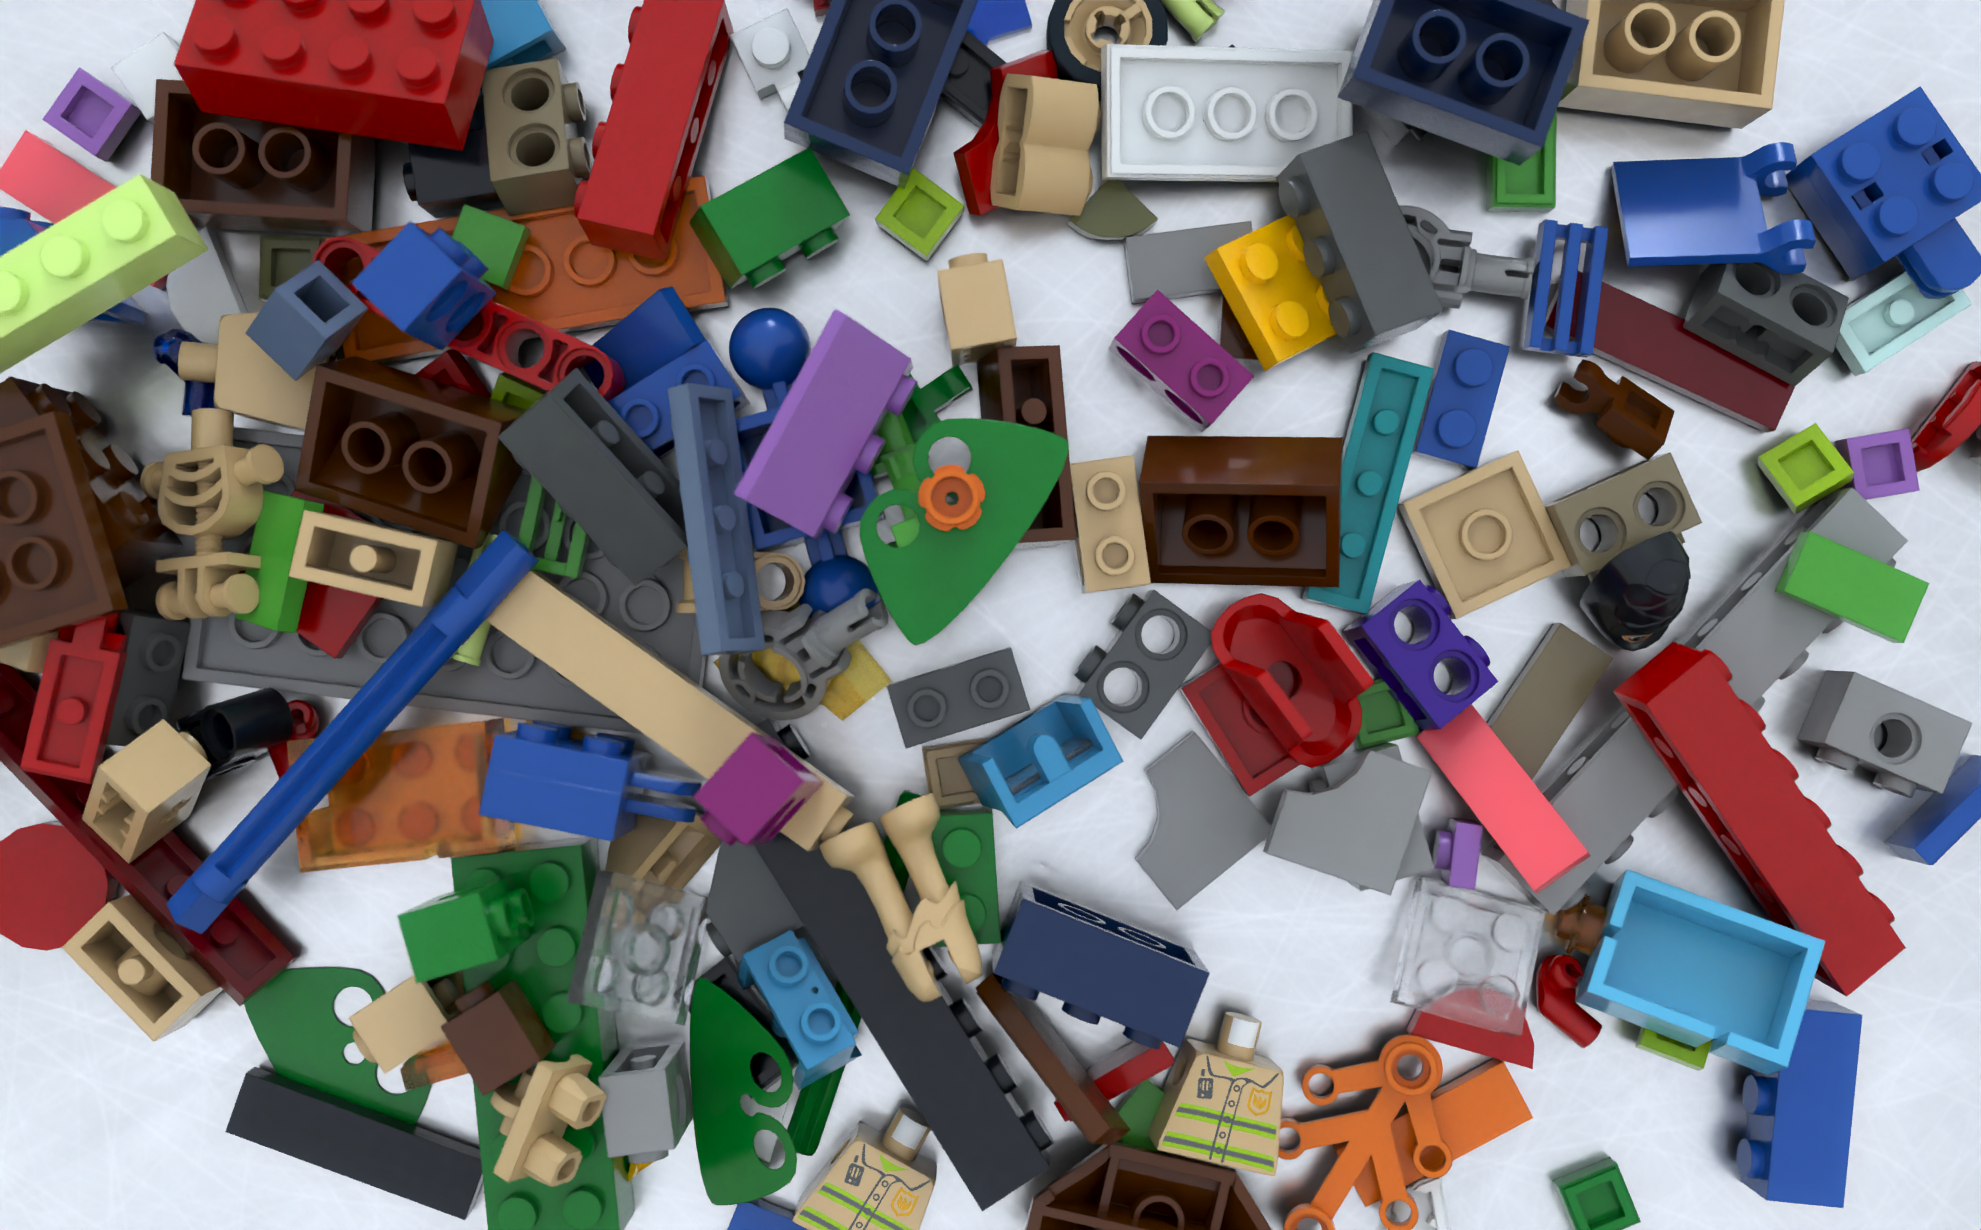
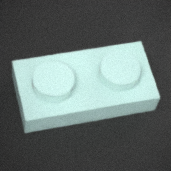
M1902 270L1846 307L1835 347L1853 375H1861L1971 306L1972 303L1963 289L1941 299L1925 298L1919 292L1907 272Z

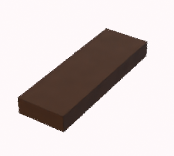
M991 973L976 987V994L1089 1143L1114 1145L1131 1129L1033 1002L1003 988L1000 985L1003 977Z

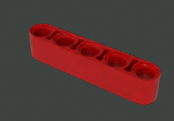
M344 236L334 237L318 247L314 253L312 263L319 260L342 282V270L348 261L360 257L364 270L381 251L353 238ZM353 284L346 286L368 307L367 311L391 321ZM491 300L480 310L483 314L484 323L478 336L471 340L463 341L459 333L447 345L451 349L547 392L575 368L580 371L583 366L593 362H598L603 367L605 376L603 384L597 391L606 401L622 393L625 388L624 371L619 363L598 348ZM540 336L544 344L542 358L532 367L522 368L517 355L520 345L529 337Z

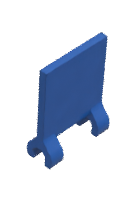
M1787 142L1771 143L1742 157L1613 162L1611 173L1627 266L1758 262L1781 274L1804 272L1807 264L1803 249L1814 248L1816 243L1812 222L1803 219L1790 220L1767 230L1760 195L1775 197L1786 194L1788 183L1785 171L1795 170L1797 165L1793 144Z

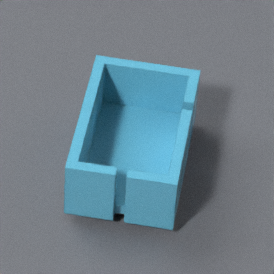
M1627 869L1613 884L1596 935L1602 939L1591 950L1575 1002L1693 1047H1698L1712 1040L1709 1053L1766 1075L1788 1068L1825 941Z

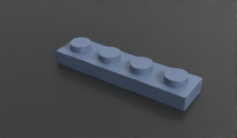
M685 383L668 388L671 412L670 423L675 443L679 493L683 506L688 545L687 556L691 568L696 607V626L699 632L702 656L747 654L766 650L747 502L734 495L743 477L732 389Z

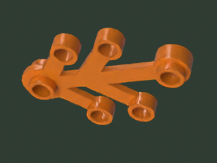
M1412 1034L1400 1035L1384 1045L1376 1061L1337 1069L1324 1064H1317L1306 1070L1302 1078V1090L1305 1097L1315 1105L1324 1106L1331 1104L1337 1099L1339 1093L1381 1087L1367 1110L1303 1123L1293 1118L1281 1119L1280 1129L1292 1128L1296 1130L1301 1140L1299 1145L1291 1150H1286L1279 1146V1158L1292 1160L1299 1157L1304 1150L1347 1142L1310 1204H1300L1291 1209L1285 1218L1283 1230H1297L1298 1223L1305 1218H1312L1318 1221L1322 1230H1335L1332 1219L1371 1156L1382 1196L1378 1207L1382 1224L1388 1230H1411L1414 1228L1418 1221V1208L1414 1198L1406 1191L1391 1129V1123L1404 1102H1406L1417 1139L1412 1149V1159L1418 1172L1428 1178H1440L1447 1174L1452 1166V1154L1447 1143L1440 1137L1430 1096L1440 1084L1443 1064L1437 1049L1428 1040ZM1414 1055L1421 1060L1422 1069L1416 1077L1406 1078L1398 1072L1397 1064L1403 1056ZM1323 1073L1333 1080L1334 1087L1328 1095L1317 1096L1310 1090L1308 1083L1313 1075ZM1427 1146H1437L1444 1152V1160L1440 1166L1428 1168L1420 1162L1421 1151ZM1396 1200L1406 1202L1411 1209L1408 1219L1403 1222L1390 1220L1386 1215V1209L1391 1202Z

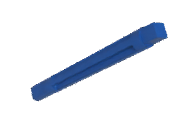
M503 529L429 611L423 621L219 847L207 857L166 904L175 923L203 934L247 885L252 876L454 652L469 639L539 561L525 544Z

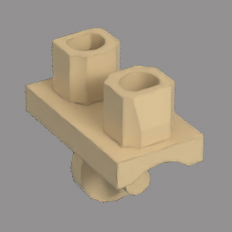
M579 1054L570 1055L569 1060L566 1062L541 1061L537 1063L535 1069L529 1068L522 1072L518 1083L506 1082L494 1090L490 1102L498 1112L505 1115L499 1131L503 1135L508 1136L493 1171L494 1174L508 1183L530 1176L551 1187L570 1182L574 1178L583 1156L581 1155V1150L562 1139L566 1127L569 1124L578 1130L591 1126L600 1116L607 1098L606 1093L587 1078L593 1064Z

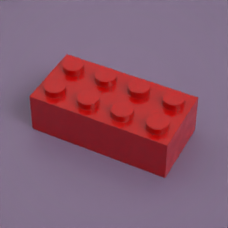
M195 0L174 61V66L200 110L205 113L463 151L494 39L481 0Z

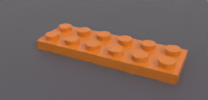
M705 175L690 178L666 261L591 245L575 217L574 205L512 216L508 215L506 209L487 211L493 215L523 225L530 230L509 290L507 291L488 284L497 293L491 301L563 333L616 325L659 289L671 286L675 289L688 312L729 306L725 281L689 223L699 207L711 201L708 180ZM460 216L414 224L430 235L440 227L452 237ZM406 225L342 236L353 238L382 251ZM360 257L351 259L343 267L341 277L342 283L345 286H351V282L363 271V263ZM369 311L365 312L342 343L345 358L357 356L379 364L442 354L447 350H451L447 346L443 350L435 348L404 333L393 322ZM481 311L459 332L463 341L471 340L481 332L484 323ZM532 336L527 339L538 338L540 336Z

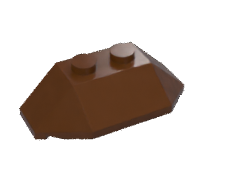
M1116 1142L1114 1145L1103 1144L1036 1193L1032 1198L1025 1230H1272L1235 1169Z

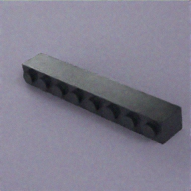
M767 718L756 725L805 760L810 757L806 745L791 724L781 729L777 721ZM781 832L770 843L755 845L982 1211L986 1210L1050 1168L1051 1156L1046 1148L1054 1144V1141L1034 1109L1024 1114L1010 1092L1016 1089L1018 1084L1012 1072L998 1053L988 1058L975 1035L983 1031V1028L966 1000L961 997L953 1002L940 980L947 976L948 973L933 947L929 946L924 948L923 951L927 960L931 962L934 968L935 978L942 996L924 1003L910 992L893 965L892 957L886 949L888 939L878 913L856 874L848 870L832 868L824 859L820 848L814 851H807Z

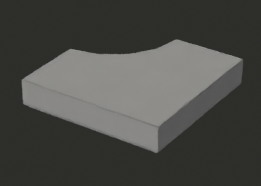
M1194 731L1144 770L1156 792L1158 817L1151 840L1135 858L1176 911L1265 840L1271 829L1269 822Z
M1365 749L1355 769L1336 785L1310 793L1284 790L1263 851L1266 854L1391 896L1432 771Z

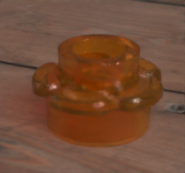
M1585 894L1579 904L1574 905L1568 910H1563L1558 921L1555 936L1565 939L1564 949L1568 954L1576 950L1591 956L1600 938L1608 909L1590 902L1591 895Z

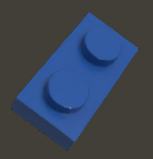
M1447 330L1443 333L1412 450L1413 455L1467 470L1477 468L1510 346L1453 330Z

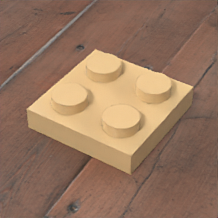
M1519 450L1398 504L1436 590L1445 598L1451 608L1450 619H1458L1572 566Z

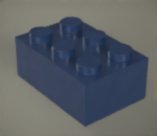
M832 0L785 118L784 138L805 148L811 147L812 151L905 189L972 20L978 0Z
M1373 0L1337 98L1520 166L1543 148L1590 20L1537 0Z
M1022 881L1019 882L1000 929L1001 943L994 944L992 949L993 973L1003 977L1000 985L1006 990L1031 1000H1037L1041 992L1064 1001L1062 1010L1065 1013L1090 1024L1098 1025L1100 1018L1104 1017L1124 1025V1036L1153 1049H1159L1162 1041L1179 1048L1181 1047L1210 974L1194 950Z

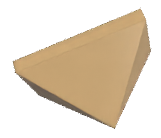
M696 812L694 822H677L638 814L635 829L613 842L610 841L599 902L604 909L647 931L719 847L721 839L701 821L700 817L702 815Z

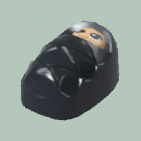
M1671 531L1664 532L1616 555L1599 571L1583 593L1580 600L1581 609L1612 645L1629 651L1647 648L1660 640L1669 624L1682 611L1689 589L1691 574L1689 556L1675 533Z

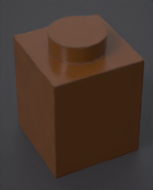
M515 978L496 990L490 980H487L453 1001L459 1013L441 1026V1029L483 1096L542 1061L556 1046Z

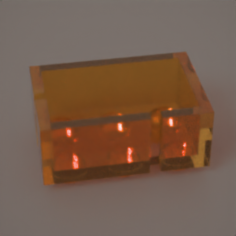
M504 718L385 729L328 792L329 805L314 808L296 828L300 873L426 860L435 855H438V858L496 853L516 844L514 822L479 815L494 737L496 734L505 733ZM318 736L287 741L289 767L293 765Z

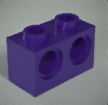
M1420 579L1398 586L1369 610L1368 615L1360 616L1342 632L1377 678L1382 679L1391 689L1387 691L1397 704L1399 701L1414 719L1419 731L1443 728L1498 683V680L1488 669L1490 659L1482 646L1470 636H1463L1448 617L1451 615V608L1445 598L1432 586H1425ZM1399 611L1406 613L1413 621L1415 630L1410 643L1402 641L1396 634L1394 621ZM1440 661L1449 667L1453 676L1452 687L1447 694L1441 692L1434 681V670Z

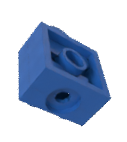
M1921 86L1814 152L1797 165L1795 170H1791L1786 174L1789 189L1852 281L1896 256L1919 292L1928 299H1941L1970 286L1980 276L1981 254L1956 217L1981 202V173Z
M533 720L532 724L518 723L516 731L496 734L494 737L479 815L612 842L635 829L638 814L677 822H694L696 807L677 801L642 795L643 788L676 795L694 796L701 789L702 782L692 778L647 770L650 753L633 750L635 739L597 732L596 736H584L583 740L570 738L571 726L542 720Z

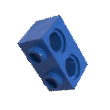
M411 221L351 282L400 330L440 350H443L497 294L481 278L489 268L459 240L456 242L440 227L430 235Z
M707 339L607 401L659 460L675 451L674 436L670 423L671 412L668 388L685 383L732 389L735 413L750 404L719 352Z

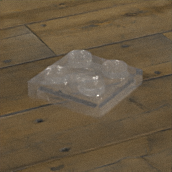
M597 870L567 1002L685 1026L709 918L706 914L709 897L616 872Z
M1425 876L1416 879L1390 1002L1511 1037L1521 1036L1545 911L1471 889L1450 887L1445 882Z

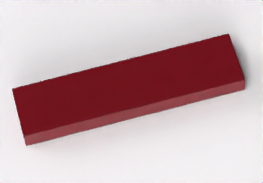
M1577 271L1569 341L1573 342L1575 339L1583 272ZM1602 282L1594 354L1767 433L1776 430L1793 393L1794 386L1683 328L1685 319ZM1558 288L1546 312L1544 331L1552 335Z

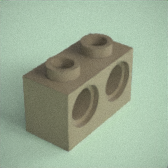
M558 58L487 69L482 81L490 181L508 215L512 216L574 205L575 194L580 182L583 180L582 177L590 176L592 170L586 140L584 137H578L577 122L586 121L584 99L578 82L568 83Z
M1671 452L1653 456L1649 460L1644 459L1544 504L1572 565L1562 570L1564 576L1576 577L1587 575L1590 582L1611 559L1624 550L1669 531L1674 532L1683 544L1685 539L1681 532L1702 523ZM1645 492L1652 495L1658 504V516L1652 525H1649L1641 518L1638 510L1639 500ZM1587 518L1594 520L1599 525L1602 534L1601 542L1593 552L1588 550L1580 539V528Z

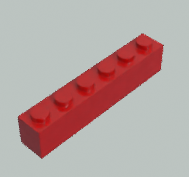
M1672 642L1613 690V692L1771 921L1825 941L1814 978L1847 997L1906 948L1890 925L1895 921V917L1882 900L1867 891L1859 879L1863 874V869L1858 861L1847 850L1837 845L1828 833L1827 829L1831 827V821L1815 802L1804 797L1796 785L1795 781L1799 778L1796 768L1782 753L1771 748L1761 733L1766 729L1761 716L1748 703L1739 699L1728 684L1732 680V674L1727 665L1708 649L1699 651Z

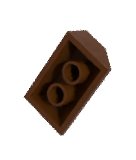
M357 356L318 364L315 370L294 491L477 549L483 545L522 471V467L516 462L512 453L497 437L526 409Z
M1148 436L1139 487L1151 583L1339 587L1343 437Z

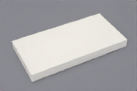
M1106 44L1101 48L1102 180L1278 182L1276 177L1299 153L1353 135V103L1337 98L1352 59L1353 51Z

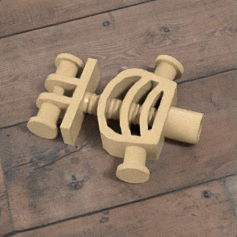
M215 408L192 410L191 450L168 453L164 456V462L155 461L149 463L141 474L140 484L146 496L158 500V514L162 524L177 534L195 536L196 538L194 542L196 553L194 556L156 560V573L177 575V581L163 584L156 594V607L159 613L167 620L176 621L186 617L191 619H203L209 616L223 617L232 612L245 614L252 612L259 603V587L257 582L247 574H239V571L260 569L261 556L223 552L222 546L224 543L222 540L227 541L242 535L257 522L263 508V484H272L280 480L283 476L284 465L279 453L269 445L259 444L251 449L234 447V413L228 410Z

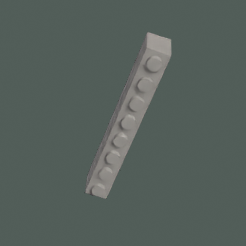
M1853 487L1838 489L1812 504L1680 643L1699 651L1708 649L1715 653L1729 668L1732 680L1728 684L1737 697L1748 703L1757 713L1765 703L1762 695L1777 679L1782 680L1791 676L1806 662L1809 653L1805 649L1821 633H1828L1844 622L1775 592L1800 532L1811 531L1891 567L1896 565V560L1892 557L1908 542ZM1622 705L1541 790V793L1591 856L1536 894L1495 840L1481 855L1536 907L1555 915L1560 909H1570L1585 896L1590 887V883L1587 880L1603 863L1610 864L1615 862L1630 848L1634 840L1631 833L1647 816L1649 818L1656 817L1672 804L1678 793L1675 789L1677 783Z

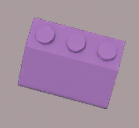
M834 309L737 486L734 495L817 540L820 539L825 529L835 534L852 505L853 498L844 493L856 471L858 470L867 475L886 440L877 436V433L886 416L891 412L899 417L914 392L918 381L909 377L913 369L911 358L846 314Z

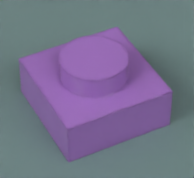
M79 67L42 120L95 157L107 162L142 112L136 105Z
M1909 428L1835 441L1837 451L1854 471L1853 480L1844 485L1843 489L1853 487L1865 500L1920 491Z
M1449 817L1447 831L1438 830L1436 833L1433 849L1434 868L1442 869L1441 880L1450 887L1475 890L1483 825L1475 820Z

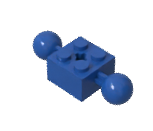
M761 308L748 313L736 324L729 340V356L734 370L746 383L762 390L767 407L766 411L736 419L743 475L811 353L810 337L804 325L791 313L778 308ZM858 470L856 471L844 493L853 498L852 505L835 534L825 529L819 540L747 502L750 532L755 550L769 552L805 542L811 567L804 575L805 586L803 594L799 598V604H809L812 608L808 619L819 609L826 613L854 597L862 589H870L877 594L874 600L866 604L867 608L881 600V595L869 567L862 561L848 556L842 534L844 530L860 526V519L867 506L879 495L871 470L867 475ZM884 511L880 514L877 521L886 519Z

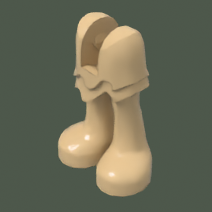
M932 793L908 801L879 818L886 834L899 853L921 900L914 915L895 876L886 853L884 841L874 822L864 823L851 828L819 845L824 859L832 868L853 872L866 889L887 936L886 949L892 957L893 965L910 992L924 1003L933 1001L941 997L942 994L935 978L934 968L931 962L927 960L923 949L943 939L949 950V958L957 967L965 984L982 976L980 950L966 915L965 900L960 899L956 881L949 888L935 853L932 832L941 816L939 805Z

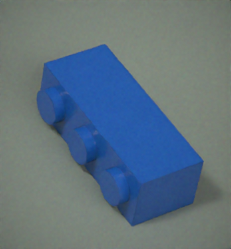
M1808 1000L1788 1068L1769 1075L1752 1069V1075H1749L1744 1082L1743 1104L1748 1117L1746 1137L1739 1142L1737 1148V1168L1741 1175V1182L1767 1201L1844 1208L1862 1015L1834 1002Z

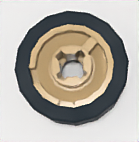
M1055 0L1048 17L1046 39L1047 50L1052 51L1057 65L1058 78L1061 80L1097 84L1099 101H1101V48L1106 44L1113 43L1111 40L1104 39L1095 42L1096 30L1102 26L1113 28L1118 34L1117 44L1166 46L1168 41V16L1161 0Z

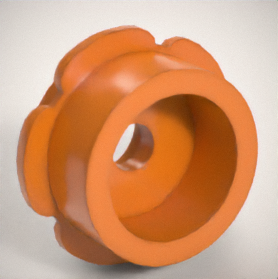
M949 464L937 468L932 478H926L922 482L918 493L919 504L926 510L925 518L927 522L941 531H950L953 527H957L960 530L968 529L979 520L982 514L980 503L985 500L983 483L975 474L968 475L965 473L964 468L959 465ZM950 492L956 493L959 497L955 505H949L945 500L946 495Z

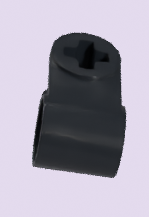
M271 687L206 706L204 709L189 714L175 722L179 732H187L203 747L207 761L211 764L205 781L255 762L257 760L256 757L287 742L293 731V718L285 698Z

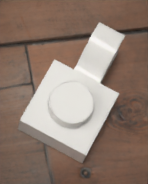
M788 8L730 36L759 98L762 99L778 92L788 113L810 55Z

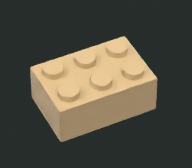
M1567 0L1566 12L1590 21L1558 107L1742 129L1772 110L1785 0Z

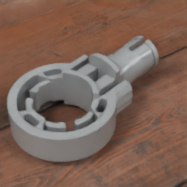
M1408 205L1400 206L1405 221L1413 223V225L1407 224L1412 237L1424 245L1429 256V277L1434 289H1439L1435 291L1442 307L1460 309L1463 293H1468V291L1514 296L1527 300L1532 284V279L1529 278V275L1534 273V259L1477 253L1476 249L1469 247L1472 242L1473 232L1451 230L1438 216L1426 209ZM1422 227H1424V228H1426L1427 230H1429L1433 235L1429 234V233H1428L1426 230H1424ZM1440 264L1457 266V272L1441 271L1439 266Z
M862 589L854 597L827 613L820 609L817 610L809 619L808 617L812 611L809 604H802L791 612L781 610L761 611L765 647L772 648L773 653L788 659L796 667L801 681L791 683L786 693L781 694L783 684L765 678V674L758 669L756 664H753L752 653L742 654L740 658L739 654L720 655L719 659L720 676L725 688L742 707L764 718L793 720L809 714L820 704L832 678L846 671L847 667L850 666L851 655L846 647L873 631L882 629L888 624V612L883 601L880 600L867 608L866 604L874 600L877 594L870 589Z

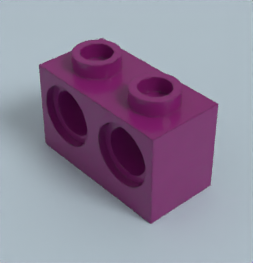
M1158 289L1115 336L1109 347L1110 351L1201 432L1212 425L1254 378L1253 374Z
M751 732L693 798L707 810L700 817L701 821L726 844L733 846L736 841L745 846L767 844L774 839L824 782L776 738Z

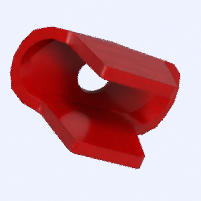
M1263 593L1244 597L1230 605L1217 619L1211 631L1212 647L1217 658L1250 706L1297 763L1313 768L1326 764L1340 756L1351 745L1361 729L1362 708L1357 696L1374 684L1372 677L1328 620L1296 612L1279 598ZM1279 661L1291 664L1298 673V688L1289 698L1267 671L1272 664Z

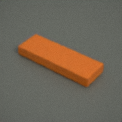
M1493 1059L1430 1094L1440 1137L1449 1146L1452 1161L1533 1118L1504 1061L1499 1059ZM1407 1106L1399 1110L1391 1123V1129L1405 1186L1424 1176L1418 1172L1412 1159V1149L1417 1139ZM1347 1142L1332 1145L1338 1157ZM1427 1146L1421 1151L1420 1162L1424 1166L1436 1168L1442 1164L1444 1152L1439 1147ZM1372 1156L1353 1185L1365 1207L1382 1198Z

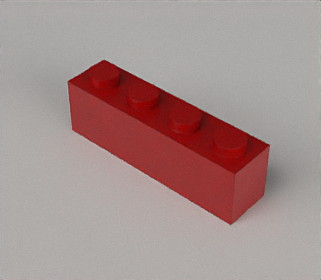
M644 0L642 7L636 6L633 9L628 26L630 47L624 64L618 63L611 78L610 96L613 102L606 122H599L593 136L592 154L595 160L589 180H582L580 182L574 199L575 217L591 245L666 261L732 40L730 35L734 33L724 0Z

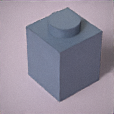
M317 260L274 289L245 334L288 375L297 381L339 349L368 310V307L325 265Z

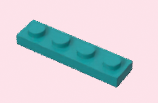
M1376 352L1368 355L1343 446L1339 587H1305L1303 599L1368 615L1434 368Z

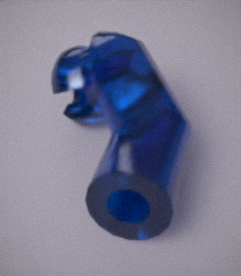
M172 329L159 334L154 340L152 349L155 359L160 364H166L179 377L178 355L181 343L183 341L202 342L185 330ZM183 380L185 382L183 416L192 417V410L216 409L214 407L215 383Z

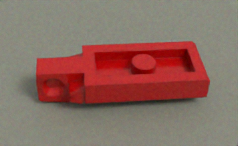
M120 612L60 630L57 638H50L20 770L88 784L94 782L98 766L102 763L128 653L124 652L128 636L115 633Z

